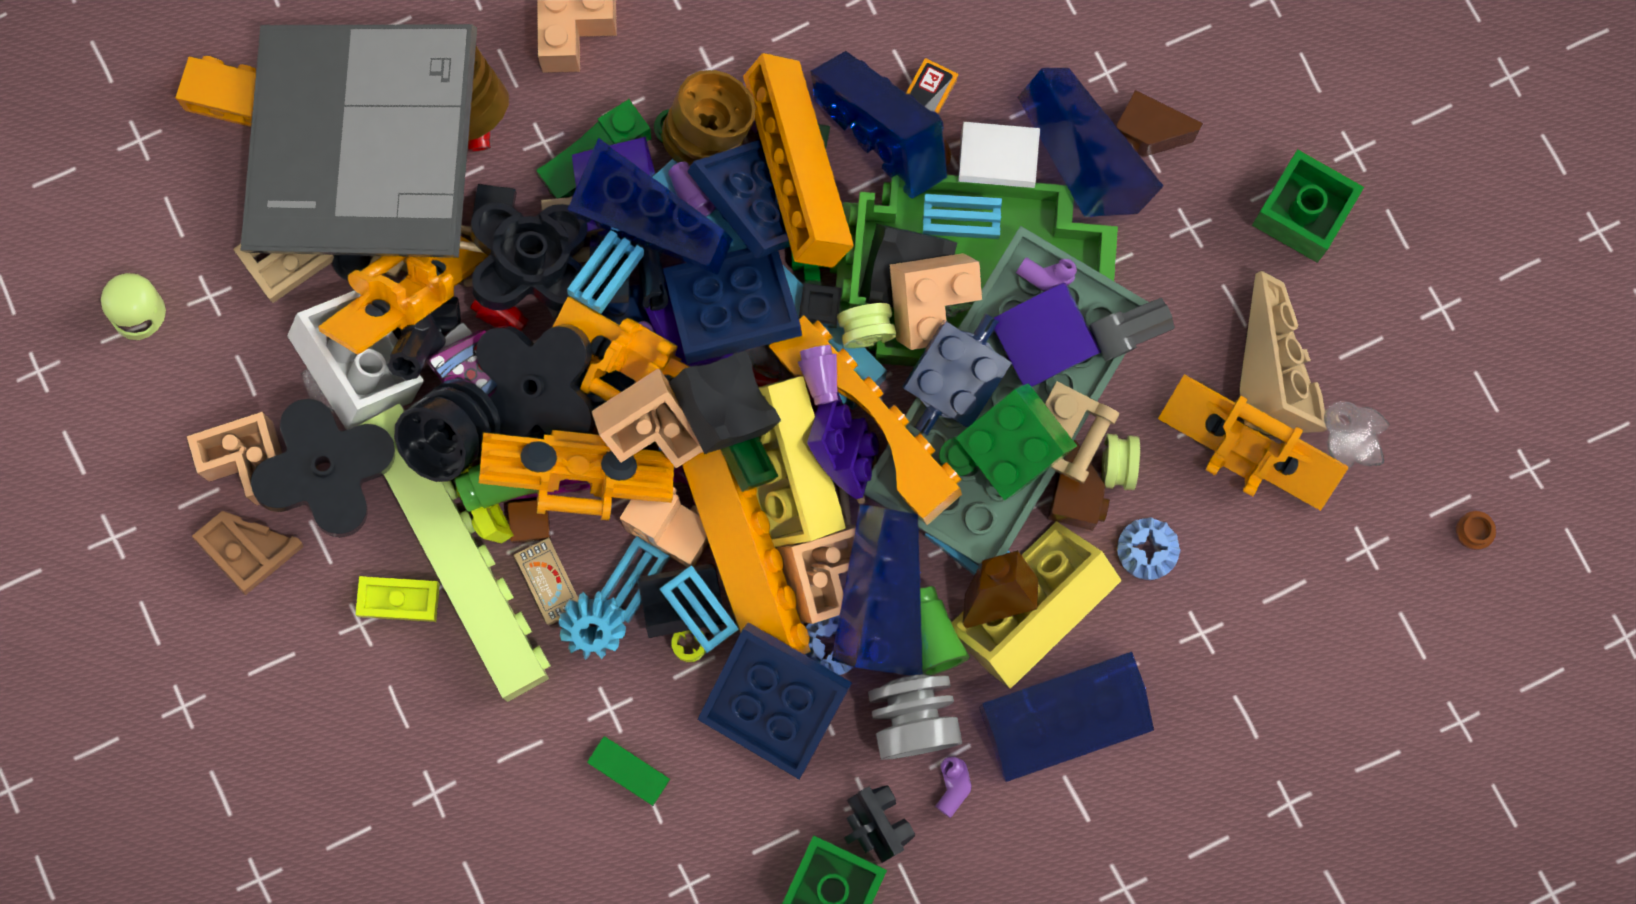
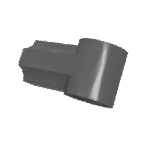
M1162 297L1140 305L1126 313L1119 311L1089 325L1105 361L1136 349V345L1175 329L1172 314Z

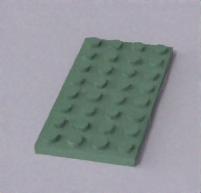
M1020 226L982 288V300L973 303L958 329L974 333L985 313L994 318L1045 292L1016 274L1026 257L1043 268L1058 264L1061 259H1069L1075 263L1077 268L1075 279L1067 287L1094 340L1095 337L1089 326L1090 324L1119 311L1126 313L1148 303V301ZM994 329L986 342L990 344L996 353L1010 361ZM1099 353L1032 388L1044 404L1056 381L1098 401L1125 354L1105 361L1102 353ZM1012 364L976 421L1013 390L1023 386ZM916 397L905 416L909 421L905 427L914 437L919 433L925 437L935 449L931 456L941 466L939 461L941 447L947 440L957 437L967 427L954 419L939 416L929 435L924 434L914 426L927 407ZM1085 412L1072 437L1073 441L1088 418V412ZM888 444L872 470V478L867 482L864 496L980 565L982 560L1007 553L1054 475L1055 470L1049 468L1019 493L1004 501L980 468L976 466L969 474L959 476L962 480L957 485L960 487L962 495L932 522L926 525L897 491L896 468L892 450Z

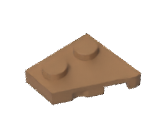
M221 511L192 535L193 540L244 595H247L303 548V543L296 537L291 536L289 538L270 531L269 527L255 522L248 523L239 516L225 511Z

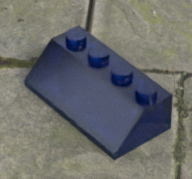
M1132 652L987 701L979 707L1005 783L1154 731L1147 691Z

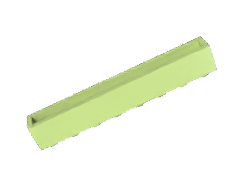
M399 403L360 425H377L385 429L392 437L395 446V460L384 476L502 698L508 702L547 681L549 677L545 669L550 667V663L540 646L534 649L531 646L526 635L531 633L532 630L523 613L514 614L508 601L514 598L503 577L499 580H496L490 567L496 563L485 543L478 547L472 536V533L476 531L473 528L472 518L468 511L465 510L460 513L454 500L459 498L452 481L434 482L421 477L408 467L399 454L394 439L395 424L400 415L405 411Z

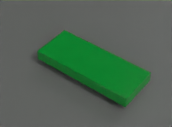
M605 736L587 761L589 765L652 806H654L671 780Z

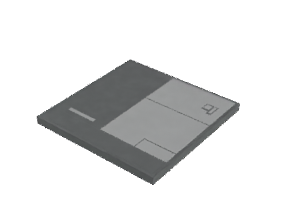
M472 24L260 25L240 250L246 253L459 258L477 27Z

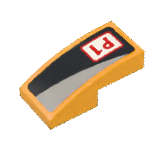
M925 58L890 124L889 130L919 144L920 140L928 136L959 74Z

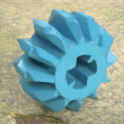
M598 591L594 595V599H589L584 592L579 595L578 602L569 599L565 606L566 612L560 614L559 625L562 627L560 631L561 641H569L568 649L570 653L582 649L586 660L591 652H596L602 659L606 655V648L616 651L619 647V639L625 636L626 626L623 624L625 613L622 609H615L616 601L614 597L604 602L602 601V594ZM589 624H596V627H591Z

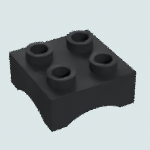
M876 223L859 297H865V302L869 304L887 303L893 308L890 265L955 255L957 243L941 237Z
M746 351L736 353L711 364L685 368L669 382L704 454L765 435L781 422L776 409L766 401L757 386L752 370V362Z

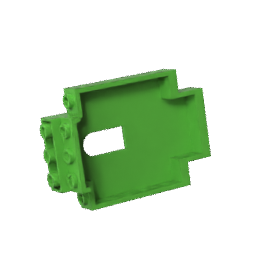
M893 170L891 182H884L882 205H874L875 193L860 192L859 203L844 202L843 204L844 214L854 247L833 268L830 267V273L837 274L836 287L842 288L839 313L850 308L869 304L865 302V297H859L876 223L923 234L925 194L1002 198L999 239L931 235L956 242L955 254L964 253L979 261L981 290L1020 226L1114 281L1118 227L1072 223L1075 186L1035 183V188L969 183L959 182V176ZM932 206V209L992 212V210ZM931 219V224L992 227V222ZM975 301L945 306L946 321L959 328ZM891 308L892 316L889 318L890 324L895 325L894 308ZM896 337L885 343H882V340L875 342L874 346H869V351H876L875 359L880 364L913 367L926 349L910 350L898 342Z

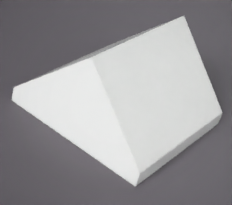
M964 122L960 136L959 182L1035 188L1040 128Z

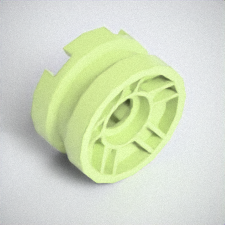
M867 304L839 313L837 315L839 327L844 328L845 333L842 335L843 347L852 349L874 346V343L882 340V343L894 339L896 337L895 325L890 324L889 318L892 316L890 304Z
M1107 434L1104 445H1108V447L1103 451L1101 480L1106 488L1113 489L1115 485H1121L1124 490H1135L1140 463L1139 437L1128 435L1127 439H1119L1117 434Z

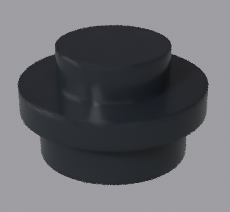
M334 255L333 267L342 279L348 281V275L351 272L363 270L370 264L372 258L371 256Z

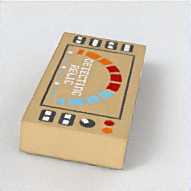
M547 538L514 554V557L549 626L558 622L560 614L566 612L565 606L569 599L578 602V596L550 538Z

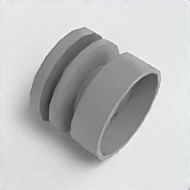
M924 674L889 681L880 688L868 691L869 703L888 702L887 707L872 711V718L891 719L892 722L891 727L876 733L881 760L915 756L962 744L958 718L949 716L939 717L938 709L949 706L954 702L953 696L935 697L934 692L950 688L949 676H927Z

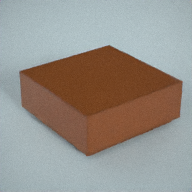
M537 500L508 503L509 525L514 535L510 537L512 543L541 541L547 538L551 540L549 511L546 510L545 514H537Z

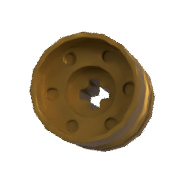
M477 46L475 51L468 141L480 138L493 130L504 118L509 106V93L506 87L490 67Z
M704 70L688 76L680 86L673 105L663 122L661 137L666 151L677 163L687 162L691 166L696 160L741 146L755 118L756 106L752 94L742 82L730 74L720 71Z

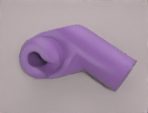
M1026 257L1016 274L1039 289L1047 291L1062 283H1066L1067 286L1075 279L1077 268L1075 263L1069 259H1061L1058 264L1043 268Z
M949 756L941 763V772L943 773L947 791L935 805L938 810L949 818L953 816L972 788L967 765L962 759L955 756Z

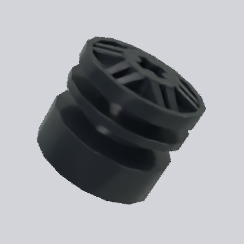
M448 379L437 385L431 392L427 393L421 400L414 403L400 415L395 424L394 439L399 454L408 467L418 475L434 482H448L459 476L472 465L474 460L481 457L483 433L500 434L501 421L496 406L488 394L477 385L462 379Z

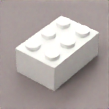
M356 291L349 292L297 313L287 335L346 430L364 423L399 403L401 406L411 403L423 383L420 374L418 378L406 381L402 377L392 375L388 369L387 363L390 359V354L398 341L392 331L358 355L319 332V325L361 296Z

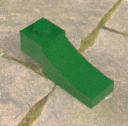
M630 99L599 117L598 122L581 138L551 161L537 169V175L554 199L570 198L577 193L572 154L645 136L648 142L651 140V129Z

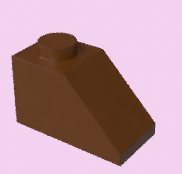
M1135 90L1115 127L1110 141L1116 143V146L1124 153L1129 155L1138 154L1146 157L1193 143L1203 123Z
M1074 440L1077 447L1064 456L1063 459L1070 463L1074 461L1080 449L1077 440ZM1091 462L1086 470L1089 472V475L1084 484L1058 472L1047 520L1091 531L1094 530L1098 521L1105 522L1110 499L1104 498L1106 486Z
M1018 550L982 560L965 593L963 625L965 628L1037 609L1039 579Z

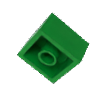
M1297 149L1252 226L1318 263L1329 249L1364 187Z
M1029 383L1013 390L956 437L1004 501L1019 493L1077 447L1076 443Z
M813 835L782 904H872L887 870Z

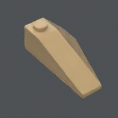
M1260 271L1255 274L1239 389L1240 395L1248 399L1246 403L1293 429L1296 426L1303 430L1302 433L1327 430L1323 397L1318 382L1311 384L1304 364L1311 361L1307 349H1302L1293 332L1297 329L1298 322L1285 284L1273 276ZM1244 420V424H1245V425H1247V426H1249V427H1251V428H1254V429H1256V430H1258V431H1260V432H1262V433H1265V434H1267V435H1271V434L1267 433L1266 431L1260 429L1259 427H1257V426L1251 424L1250 422Z

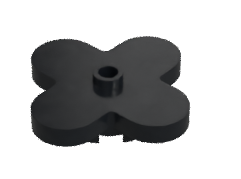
M489 203L476 210L471 220V238L474 244L488 257L473 272L472 293L475 299L488 309L501 311L514 307L527 295L532 294L547 307L561 311L569 296L567 288L583 268L581 264L572 258L584 246L588 225L583 220L582 213L576 208L564 204L549 206L535 217H524L521 215L522 213L504 203ZM588 281L587 284L584 286V288L581 290V292H584L585 289L588 287L589 281Z
M569 324L558 325L545 331L535 344L519 329L507 325L490 329L481 336L477 344L476 355L482 370L497 384V389L490 396V399L496 406L501 421L500 435L528 437L538 425L548 435L552 434V430L585 434L593 432L596 424L592 411L596 408L592 400L578 387V378L587 369L592 358L591 343L581 329Z
M314 399L295 401L285 409L280 420V429L287 450L282 454L264 460L256 467L251 479L254 496L261 506L274 512H285L306 505L310 507L317 526L324 533L339 538L351 536L362 528L367 519L368 508L361 489L362 484L384 475L392 467L395 460L393 439L385 429L373 424H363L340 431L330 409L325 404ZM322 463L331 464L330 468L326 471L316 469Z

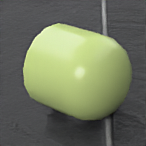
M132 273L117 275L106 284L102 291L101 305L104 314L118 333L127 339L141 340L150 337L163 323L166 313L164 301L152 283L143 276ZM146 320H150L152 323L146 331L138 333L125 332L118 328V326L131 327L139 325Z

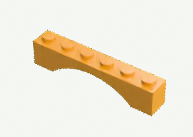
M805 316L799 319L802 336L769 345L776 358L794 378L803 376L798 364L801 361L800 351L823 345H831L829 341L833 338L818 320L812 324ZM831 346L832 354H837L838 393L860 406L874 419L885 434L895 463L897 491L919 518L928 525L962 495L960 487L957 485L962 479L947 462L940 466L931 455L935 452V449L922 434L919 433L914 437L906 429L905 426L909 421L895 405L889 409L879 399L884 393L869 376L864 380L859 377L854 371L858 364L844 348L837 352Z

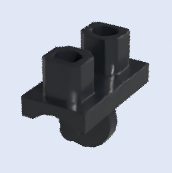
M888 785L872 790L868 786L847 800L854 814L846 818L853 830L851 834L844 837L847 845L858 840L865 853L874 849L879 860L883 863L904 851L903 846L915 837L910 823L905 818L891 825L884 814L885 810L896 805V798Z

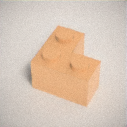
M537 0L538 58L543 73L580 72V37L617 36L616 0Z
M964 253L890 265L896 340L910 350L926 348L943 320L946 321L945 306L982 300L979 261Z
M659 368L592 411L599 436L621 463L654 441L675 468L703 452L669 385V381Z
M263 412L187 436L194 464L199 475L210 482L239 472L246 497L254 504L260 505L251 487L253 472L264 460L282 454L273 421Z
M674 487L672 503L631 499L620 517L625 530L661 550L687 568L691 565L694 567L709 543L697 506L693 505L689 510L681 505L680 497L675 494L677 489Z
M845 525L846 529L813 541L777 546V550L783 559V572L787 585L792 588L796 597V610L800 622L813 624L848 613L838 574L874 563L864 525Z

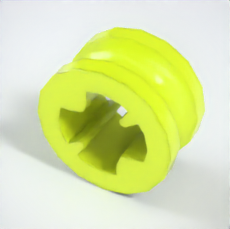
M690 630L674 633L671 640L672 649L680 660L695 662L705 655L706 651L701 645L697 651L694 648L692 649L693 654H685L684 647L678 645L681 637L686 640L685 635L692 634Z

